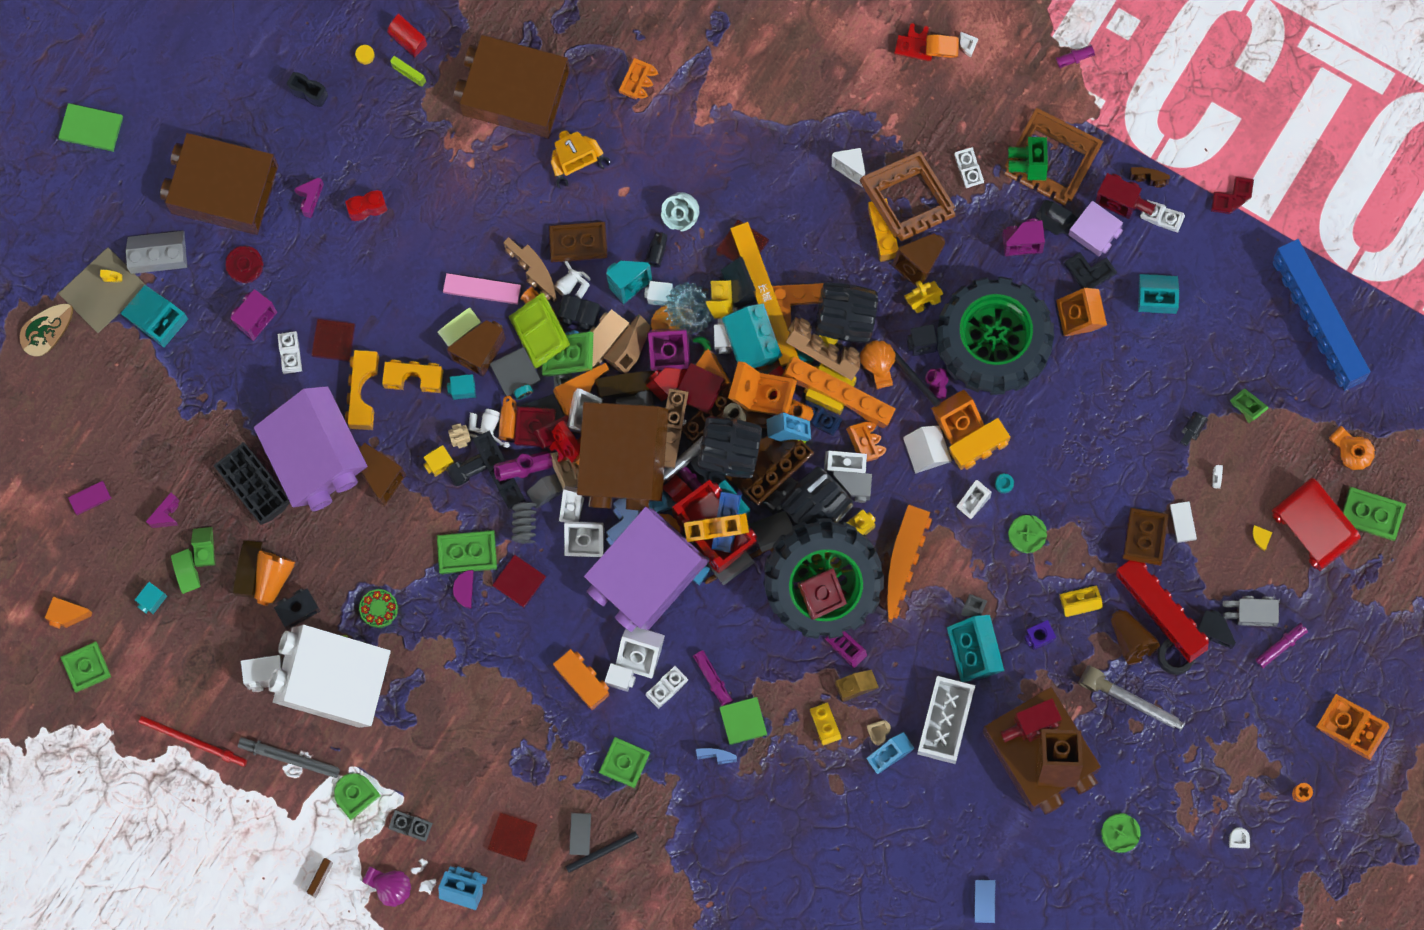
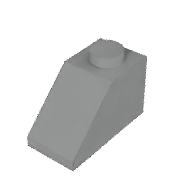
M834 471L833 479L851 499H855V502L865 503L866 500H870L872 474Z

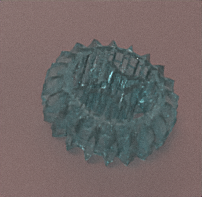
M684 283L671 289L670 294L666 296L668 301L664 303L668 307L664 311L669 315L666 319H671L672 321L670 326L676 325V329L687 330L689 334L701 332L708 326L707 323L712 320L709 316L712 314L706 305V301L711 300V298L706 297L707 291L702 292V286L696 287L694 283Z

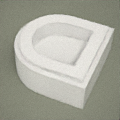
M1244 828L1234 829L1229 836V848H1250V836L1247 830Z

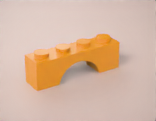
M354 350V356L350 358V367H353L352 375L349 374L348 385L351 386V393H347L349 411L345 413V422L348 423L350 429L373 430L374 410L361 399V389L369 378L378 375L379 355L375 351Z

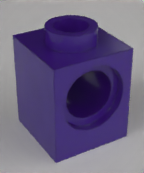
M1048 620L1027 629L1026 636H1024L1028 646H1032L1034 650L1056 639ZM1042 632L1045 638L1037 640L1034 637V633Z

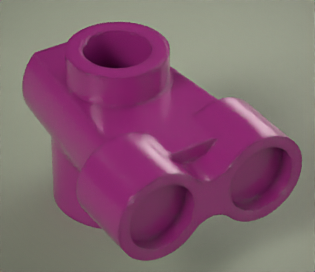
M941 368L930 369L925 379L930 384L929 389L937 398L944 399L946 398L947 389L945 387L948 384V377L946 376L947 370Z

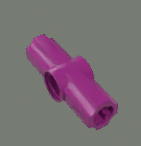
M545 451L533 455L522 454L517 459L497 463L494 465L495 477L499 481L514 477L525 478L530 473L552 468V456Z

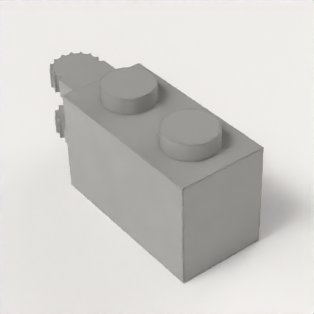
M1243 596L1238 601H1223L1224 607H1237V613H1223L1225 619H1237V625L1277 626L1279 623V600H1274V597L1254 599L1253 596Z

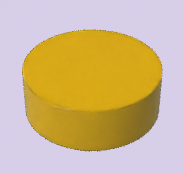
M369 45L359 46L355 53L357 61L364 65L370 64L375 57L374 51Z

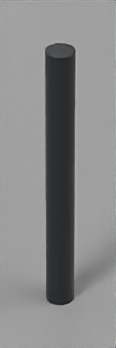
M895 351L896 364L935 407L939 406L941 401Z
M636 831L565 867L568 873L639 837Z

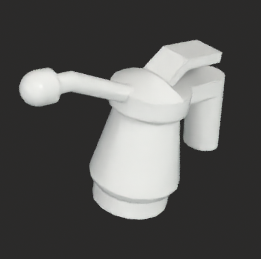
M564 261L569 270L568 274L559 279L554 288L563 296L570 294L576 283L579 282L582 285L575 295L577 298L582 299L590 285L580 276H583L588 281L591 279L584 272L573 270L568 261Z
M486 409L482 415L480 429L476 428L477 414L470 413L469 431L483 434L490 430L497 443L506 448L510 446L509 442L504 443L493 435V431L500 420L499 412ZM470 434L473 438L477 437V435Z

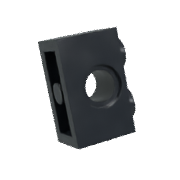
M933 324L911 328L910 335H907L908 350L913 352V356L936 352L937 339Z
M308 588L297 590L293 593V597L278 601L276 603L277 606L274 607L287 631L321 611ZM294 604H301V609L298 612L292 611Z

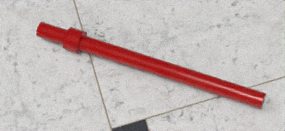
M141 716L139 719L140 724L219 756L223 761L233 762L243 767L247 764L246 759L234 755V752L230 750H222Z

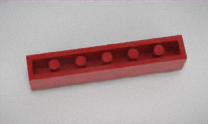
M1129 560L1117 569L1116 577L1189 663L1206 652L1209 646V639L1203 632L1200 633L1193 619L1186 617L1182 606L1179 603L1175 604L1171 599L1170 592L1167 589H1163L1159 585L1158 578L1147 571L1148 568L1145 563Z

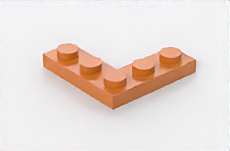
M824 283L772 286L787 328L791 325L790 305L818 304Z

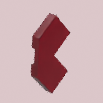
M1235 176L1233 194L1214 192L1211 212L1231 214L1252 198L1254 179Z

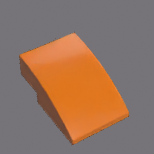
M1335 694L1316 726L1335 741L1368 760H1371L1390 728L1387 722L1372 715L1370 711Z

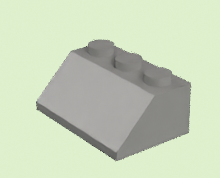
M177 231L128 237L126 260L130 273L187 268L185 232Z

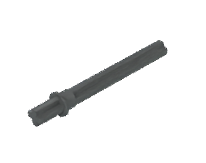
M242 737L239 740L238 748L253 752L255 756L259 754L337 778L340 769L338 767L260 743V740L255 742Z

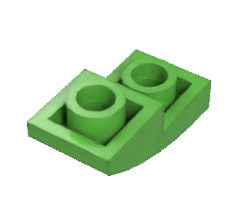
M186 549L171 555L181 592L184 594L201 587L198 572L194 568L191 551Z

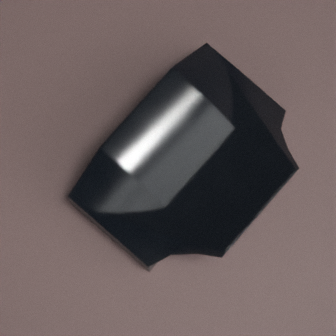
M1049 200L1043 202L1035 216L1039 221L1042 220L1044 229L1055 235L1064 233L1068 236L1071 227L1078 220L1071 211Z

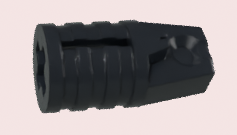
M655 233L649 244L644 262H648L651 267L659 268L661 266L667 242V235L665 233Z
M1193 411L1190 420L1181 431L1185 435L1180 444L1187 447L1191 439L1196 441L1208 419L1202 414Z

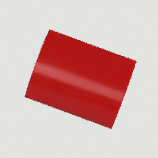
M398 13L390 23L387 32L415 58L427 46L426 38Z

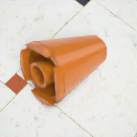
M259 551L254 598L258 599L257 603L268 606L269 603L274 602L293 570L295 561L269 552Z

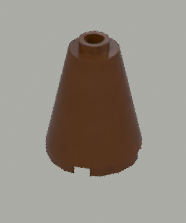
M1118 610L1113 613L1111 623L1123 658L1128 665L1140 663L1143 661V656L1147 654L1150 657L1157 651L1160 646L1158 640L1127 610Z

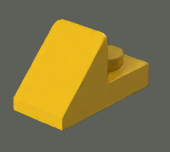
M731 280L711 281L712 300L706 301V305L714 319H722L724 316L733 313Z

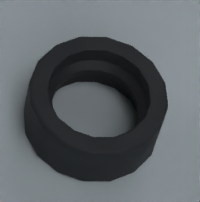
M1168 638L1158 650L1159 665L1169 674H1184L1191 668L1195 660L1190 663L1187 661L1179 667L1170 665L1166 661L1165 653L1167 648L1174 644Z

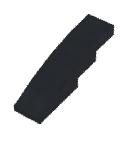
M490 430L473 438V442L508 510L512 509L517 503L526 502L514 478L502 481L496 479L494 465L505 462V459Z

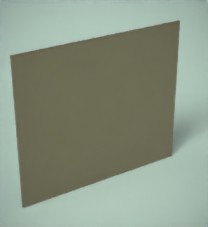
M107 248L58 294L68 304L72 305L73 309L99 333L125 309L145 284L134 273L131 274L127 266ZM100 270H110L122 274V282H104L100 277Z

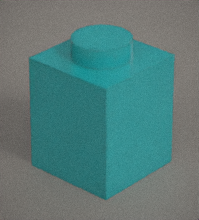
M473 374L450 377L447 389L448 394H452L453 400L476 397Z
M148 582L135 599L139 604L137 608L145 614L148 611L154 614L167 595Z

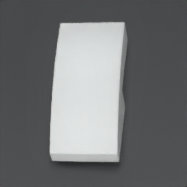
M973 147L955 152L954 156L965 187L969 188L984 183Z
M1147 200L1150 203L1156 204V207L1151 216L1142 211L1140 217L1152 224L1178 233L1185 217L1184 213L1168 209L1163 204Z
M297 332L278 334L283 374L301 372L302 365Z
M674 666L646 693V697L659 709L680 690L688 679Z

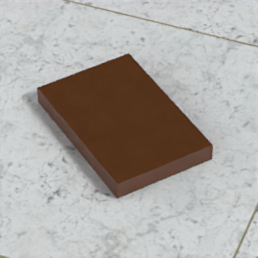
M605 222L549 226L551 262L608 258Z
M1130 508L1123 559L1161 566L1169 514Z

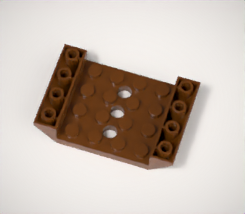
M732 382L718 394L709 414L700 410L683 426L682 432L692 445L703 436L707 417H720L723 415L724 409L728 404L735 403L728 398ZM742 408L746 415V422L761 426L762 431H767V419L773 417L772 415L748 411ZM733 413L731 418H736L739 413ZM767 436L760 440L756 466L752 477L725 476V478L749 501L759 505L804 464L814 452L802 440L778 441Z

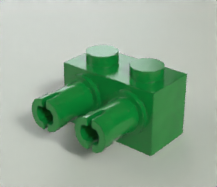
M1028 137V143L1025 147H1008V159L1022 158L1026 160H1009L1008 172L1027 174V180L1046 181L1048 169L1047 137Z

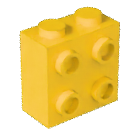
M822 363L820 366L816 365V368L853 387L855 386L857 377L854 376L851 381ZM807 388L804 390L806 400L841 415L845 407L843 404Z

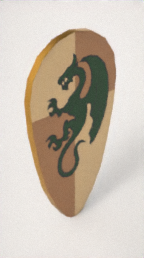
M60 304L50 307L26 322L20 332V344L23 350L32 356H43L48 353L67 329L73 314L72 305Z

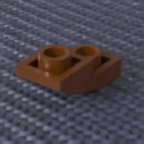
M1131 167L1129 172L1130 180L1143 182L1149 179V186H1154L1155 188L1165 187L1170 181V175L1151 168Z

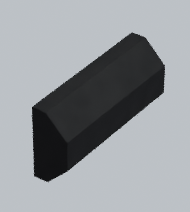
M244 442L213 465L260 525L272 521L290 504L287 495Z

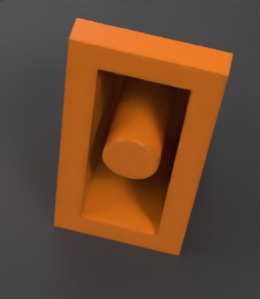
M53 597L45 619L52 627L60 629V626L67 628L91 617L92 612L87 608Z

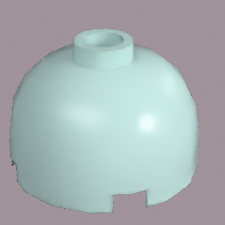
M677 192L670 195L663 202L661 217L670 229L685 231L696 223L700 213L699 205L691 195Z

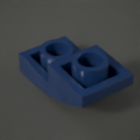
M806 400L805 404L813 409V418L810 420V425L833 436L842 422L841 417Z

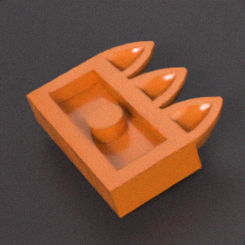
M634 58L622 82L619 93L635 100L648 97L642 87L653 86L652 81L647 76L658 75V71L651 64Z
M863 422L849 426L846 429L856 453L867 454L866 462L876 460L886 452L885 447L875 446L881 440V436L870 434L876 428V424L872 422Z

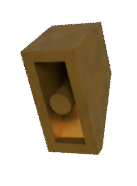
M872 670L854 673L836 680V687L842 702L879 688Z

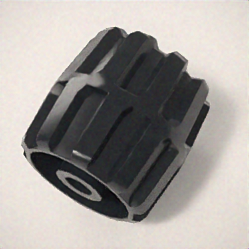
M825 282L818 302L815 332L818 335L841 341L869 342L876 319L877 291L853 284Z
M707 417L698 456V467L725 476L751 478L755 470L760 446L761 426L734 418Z
M818 466L800 479L779 504L796 524L804 521L806 524L815 523L816 519H831L832 522L839 523L853 507L854 502L837 482Z

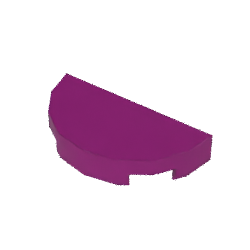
M474 570L465 571L460 574L453 586V593L457 602L469 609L472 608Z

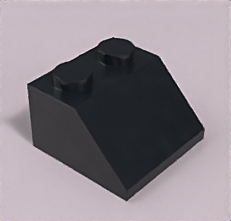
M739 257L721 269L720 277H718L719 280H731L732 304L736 309L755 302L756 289L743 257Z

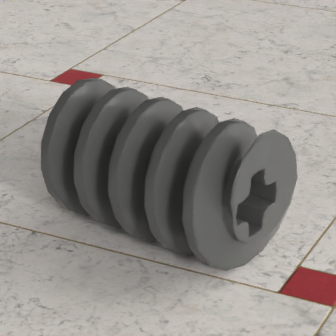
M520 502L512 507L513 511H515L512 514V518L516 519L512 521V525L515 527L512 529V533L516 534L512 536V541L522 544L536 542L531 540V537L536 536L535 533L531 532V530L536 529V526L531 525V522L536 521V518L531 517V515L537 513L531 510V507L537 506L536 503Z

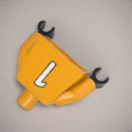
M562 131L559 134L560 140L555 142L556 149L552 152L551 165L555 176L558 177L557 186L560 189L559 183L562 180L566 181L567 187L569 185L563 174L567 176L598 161L597 157L600 160L598 164L601 169L604 170L602 161H606L610 165V159L602 155L603 151L595 139L582 136L579 132L569 134L568 131Z

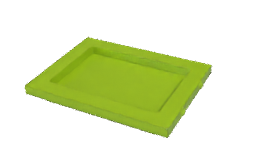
M544 293L539 294L509 316L535 369L570 346Z

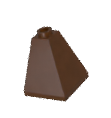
M933 233L901 246L891 266L917 288V281L920 280L924 284L944 248L945 239L941 235Z

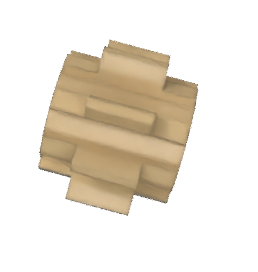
M456 424L452 426L453 429L448 430L453 447L458 446L462 448L467 446L468 442H471L466 425Z

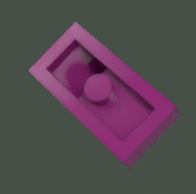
M316 178L294 189L297 195L306 198L302 200L300 207L305 217L311 218L324 185L321 178Z
M170 493L146 523L151 528L177 526L178 523L168 514L173 513L178 508V498Z

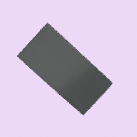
M394 810L388 829L426 842L433 823Z
M571 812L569 854L589 855L591 813Z

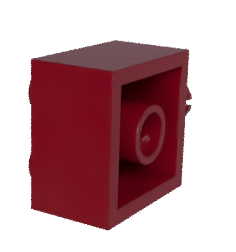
M1114 173L1106 174L1095 201L1099 206L1127 219H1130L1135 209L1151 216L1156 207V204L1141 198L1142 188L1132 181L1126 182Z
M1053 698L1016 713L1014 718L1016 725L1000 731V734L1005 743L1019 736L1022 737L1023 741L1029 740V742L1040 738L1041 729L1058 730L1062 718Z

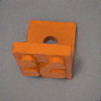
M738 361L728 398L748 411L778 415L783 412L788 414L797 381L792 378L760 373L747 363ZM773 391H777V397L771 400L770 394Z

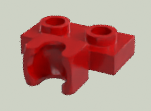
M911 23L908 37L898 35L894 54L931 62L932 56L926 55V40L929 27L925 26L923 32L918 34L915 32V24Z
M561 421L552 431L556 441L551 444L550 450H557L559 455L557 458L558 462L569 459L571 463H574L580 458V444L565 421Z

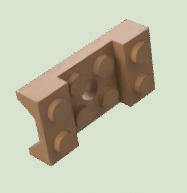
M795 317L788 328V331L791 333L786 343L852 381L860 369L861 357L859 352L852 347L848 348L846 346L840 352L838 347L833 344L828 345L818 335H811L812 326H810L808 321Z

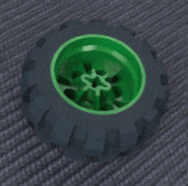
M999 276L998 280H988V277L973 280V284L967 287L962 286L952 294V298L944 305L939 316L936 335L940 359L944 361L947 366L946 370L955 380H961L966 384V388L978 393L980 390L989 391L990 395L1005 394V391L1012 389L1018 391L1026 387L1034 377L1040 375L1051 355L1054 340V323L1051 322L1048 307L1044 300H1039L1035 296L1033 289L1024 283L1021 286L1013 283L1012 278ZM995 310H1002L1000 320L999 318L995 319ZM974 318L980 325L979 328L969 323V321ZM984 319H990L992 321V324L988 326L987 324H983L982 321ZM1007 321L1011 324V327L1007 328L1002 326L1001 323ZM1022 324L1023 331L1013 332V329ZM992 332L999 334L998 338L992 336ZM977 333L981 338L973 340L970 335ZM1009 339H1016L1018 341V344H1009ZM969 345H973V346H977V347L974 348V349H972V350H970V348H969L968 346H969ZM984 350L988 353V355L986 357H980L978 355V352ZM1010 351H1016L1018 354L1014 357ZM1004 353L1007 358L1000 360L997 358V354ZM990 356H994V362L989 361Z
M816 519L815 523L806 524L804 521L793 526L792 532L786 536L781 535L773 544L774 550L771 555L767 556L764 566L765 580L763 583L773 612L778 615L781 623L792 631L798 630L802 632L805 637L818 639L819 635H828L829 639L843 636L842 632L850 628L855 631L866 622L864 618L869 613L875 612L880 602V591L884 588L882 563L873 544L865 534L862 535L857 531L856 527L844 521L835 523L831 519ZM825 552H830L827 558H825ZM815 554L821 555L820 559L816 561L812 560L811 557ZM834 557L840 558L837 564H831V559ZM848 564H851L853 568L848 570L841 569ZM801 568L808 569L806 574H798ZM834 568L837 578L840 575L846 576L839 584L841 589L847 592L844 595L847 604L812 620L799 586L794 588L793 583L804 581L822 571Z

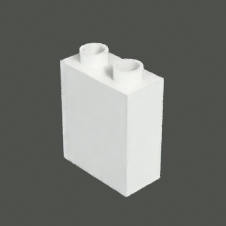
M306 625L292 627L291 632L285 631L279 643V653L285 655L281 670L276 668L273 671L269 681V691L275 693L273 703L359 728L372 726L390 650Z

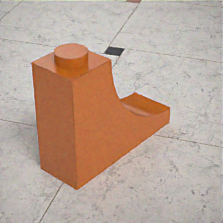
M606 363L554 388L553 392L565 416L568 415L569 417L575 390L578 388L590 393L595 380L608 372L609 368Z

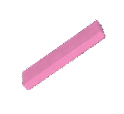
M446 273L443 293L518 305L521 285Z

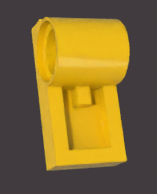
M828 702L811 708L810 713L822 745L840 740L841 735Z

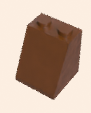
M487 320L448 347L447 352L450 360L484 377L490 367V363L493 362L506 340L502 325L495 321L489 322Z
M363 443L358 448L368 467L362 470L361 473L381 505L385 507L406 477V474L400 465L366 443Z
M1041 729L1036 765L1037 786L1077 787L1083 768L1081 730Z

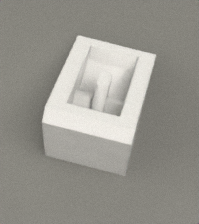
M976 480L959 502L957 508L972 519L990 499L991 491Z

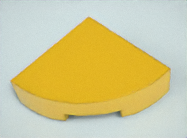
M100 270V277L104 282H122V274L110 270Z
M1254 525L1252 531L1254 541L1261 550L1265 551L1273 532Z

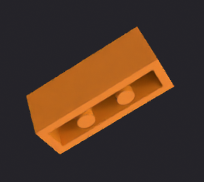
M570 649L553 666L587 706L593 710L610 696L607 691L609 687L603 680L599 682L596 679L595 675L597 673L590 665L586 667L582 663L584 658L577 651L574 653Z

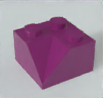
M1028 219L1019 228L1017 226H1009L1003 229L1002 236L1005 256L1043 253L1045 239L1042 220Z
M255 289L246 294L243 299L244 302L240 307H236L232 311L230 318L233 324L252 341L257 338L277 314L273 303Z
M657 329L648 332L651 371L663 370L664 368H689L691 360L687 330Z

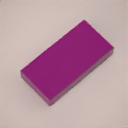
M103 481L68 497L76 515L112 499Z

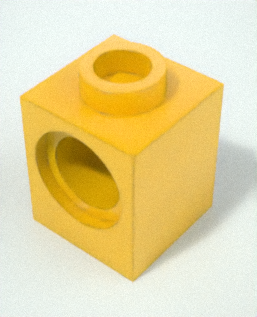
M443 445L424 456L426 461L423 464L429 474L432 472L435 477L454 464Z

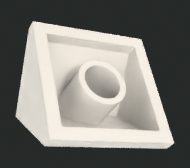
M861 148L834 152L832 155V167L863 187L859 181L861 177L865 176Z
M577 388L573 393L567 423L570 431L581 433L584 402L602 403L603 399Z
M940 426L921 427L903 437L915 474L952 462Z
M565 521V556L602 557L604 552V524Z

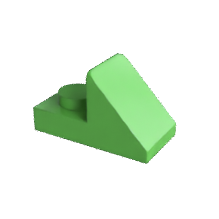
M1245 388L1230 400L1232 405L1244 414L1248 423H1251L1269 409L1267 405Z
M213 528L193 529L191 544L194 547L195 566L215 565Z

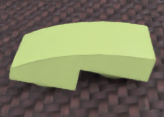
M468 308L441 328L438 333L446 344L450 346L472 331L481 321L472 309Z

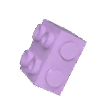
M1092 201L1071 227L1069 236L1100 257L1102 253L1106 254L1112 246L1110 242L1113 238L1117 239L1123 232L1121 229L1123 222Z

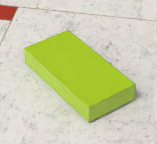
M393 56L390 60L393 69L419 86L423 87L426 83L423 74L397 57Z

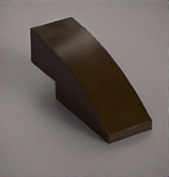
M655 371L634 372L596 379L598 397H628L642 391H651L646 385L651 381L649 377Z
M243 540L234 582L233 594L235 596L254 598L257 556L259 551H262L263 542Z

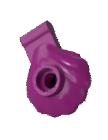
M369 866L362 882L376 889L378 898L383 905L396 907L403 904L409 898L411 884L407 875L402 871L396 870L384 874Z

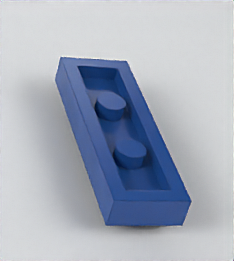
M721 492L717 518L738 515L742 495ZM735 535L713 538L712 549L731 553L733 551Z

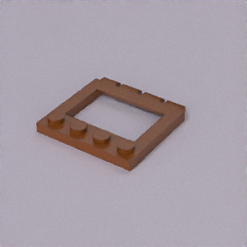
M1036 108L1015 147H1025L1028 143V137H1032L1035 130L1085 156L1068 187L1048 177L1046 181L1027 180V174L1008 172L1009 160L1019 161L1020 158L1008 159L1005 164L1007 169L1005 176L1017 181L1020 175L1022 176L1021 184L1031 189H1034L1037 184L1039 185L1036 190L1037 192L1049 198L1052 193H1055L1056 195L1053 200L1065 206L1068 200L1072 202L1103 141Z
M921 151L867 174L859 180L893 236H898L900 241L912 237L913 234L916 235L928 228H932L942 223V221L945 222L955 217L954 204ZM920 173L939 205L899 223L880 191Z

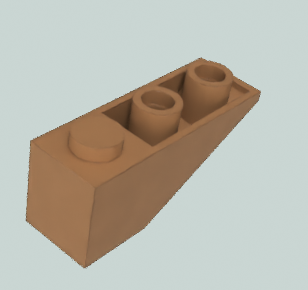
M638 314L604 355L603 358L615 370L627 374L637 362L651 328L649 323Z

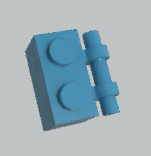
M450 866L448 872L445 871L438 887L439 899L476 910L483 895L482 884H486L487 877L482 876L479 872L465 871L464 868L459 866L457 868Z

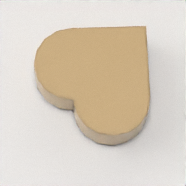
M882 720L866 726L873 744L880 746L885 743L886 735L889 734L891 729L887 721Z

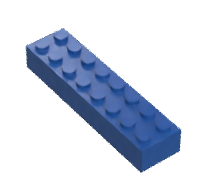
M1296 239L1278 248L1273 258V265L1277 271L1281 272L1284 286L1286 288L1289 287L1292 293V301L1298 304L1301 309L1299 312L1302 319L1308 322L1310 326L1308 327L1312 337H1316L1319 351L1325 354L1328 359L1326 362L1331 371L1334 370L1337 384L1346 391L1365 382L1371 371L1299 239Z

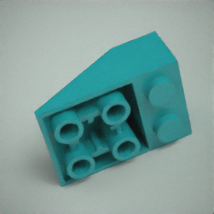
M146 285L142 287L120 313L163 348L188 320L183 311Z

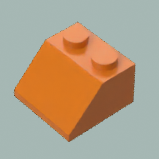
M1083 288L1056 300L1064 336L1092 332L1107 326L1099 289Z
M964 389L941 402L939 406L931 408L938 425L951 445L985 426L974 400Z

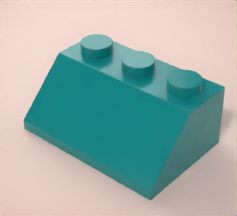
M620 261L617 264H611L606 272L609 289L623 305L652 281L651 268L648 262Z
M764 303L747 306L722 318L737 363L738 361L745 362L752 368L774 364L782 356Z
M990 615L973 616L947 627L961 682L966 683L990 677L1004 671Z

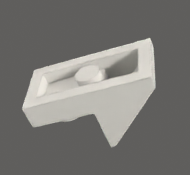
M564 487L559 517L560 522H579L584 497L577 495V488Z

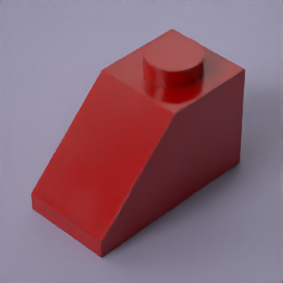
M664 368L660 372L656 370L650 375L651 381L646 386L662 402L668 398L669 389L676 390L680 386L688 369Z

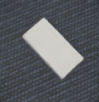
M1190 502L1171 504L1170 510L1177 543L1196 540Z

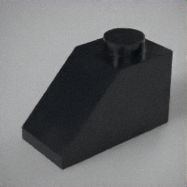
M1206 610L1198 631L1200 633L1203 632L1210 641L1233 649L1236 642L1225 618L1220 616L1221 613L1215 610Z

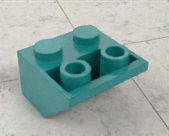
M1140 274L1138 312L1176 314L1179 308L1178 276Z

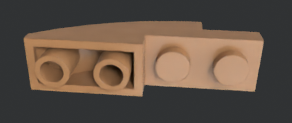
M508 237L504 242L506 248L504 251L511 258H517L519 260L518 264L524 270L529 269L526 272L528 278L526 281L533 288L538 287L541 290L540 294L544 293L547 300L551 299L555 302L557 298L554 285L540 257L528 244L521 249Z
M669 389L666 409L669 410L665 468L675 469L688 399V392Z

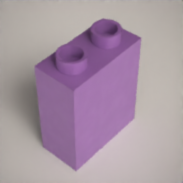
M328 386L301 390L254 426L292 507L309 505L311 511L325 508L332 503L331 493L335 490L338 493L344 492L354 487L358 483L355 476L368 467Z
M645 507L584 576L592 584L587 593L602 606H605L610 600L620 610L616 614L615 619L630 632H633L637 626L640 629L649 630L710 560L690 542H687L686 538L654 509Z

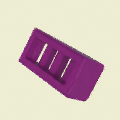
M845 631L842 632L843 637L836 643L834 640L838 637L829 639L827 636L825 640L853 668L867 657L866 650ZM847 640L848 642L842 648H840V646ZM851 646H853V648H852L848 653H846V651H847Z

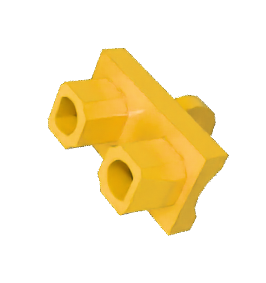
M919 280L916 282L917 288L904 295L911 308L916 313L924 311L925 303L930 302L932 305L940 303V296L943 295V292L935 281L922 284Z

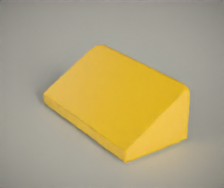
M1097 586L1059 594L1065 617L1103 608L1102 598Z

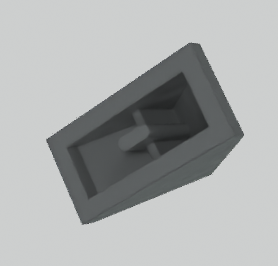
M557 474L541 478L527 491V494L531 501L537 504L535 506L537 509L563 494V488Z

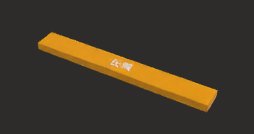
M746 222L730 229L739 254L743 257L756 289V300L758 304L764 303L782 354L779 362L781 367L788 364L793 356L798 359L799 357L795 347L786 343L790 333L749 223Z

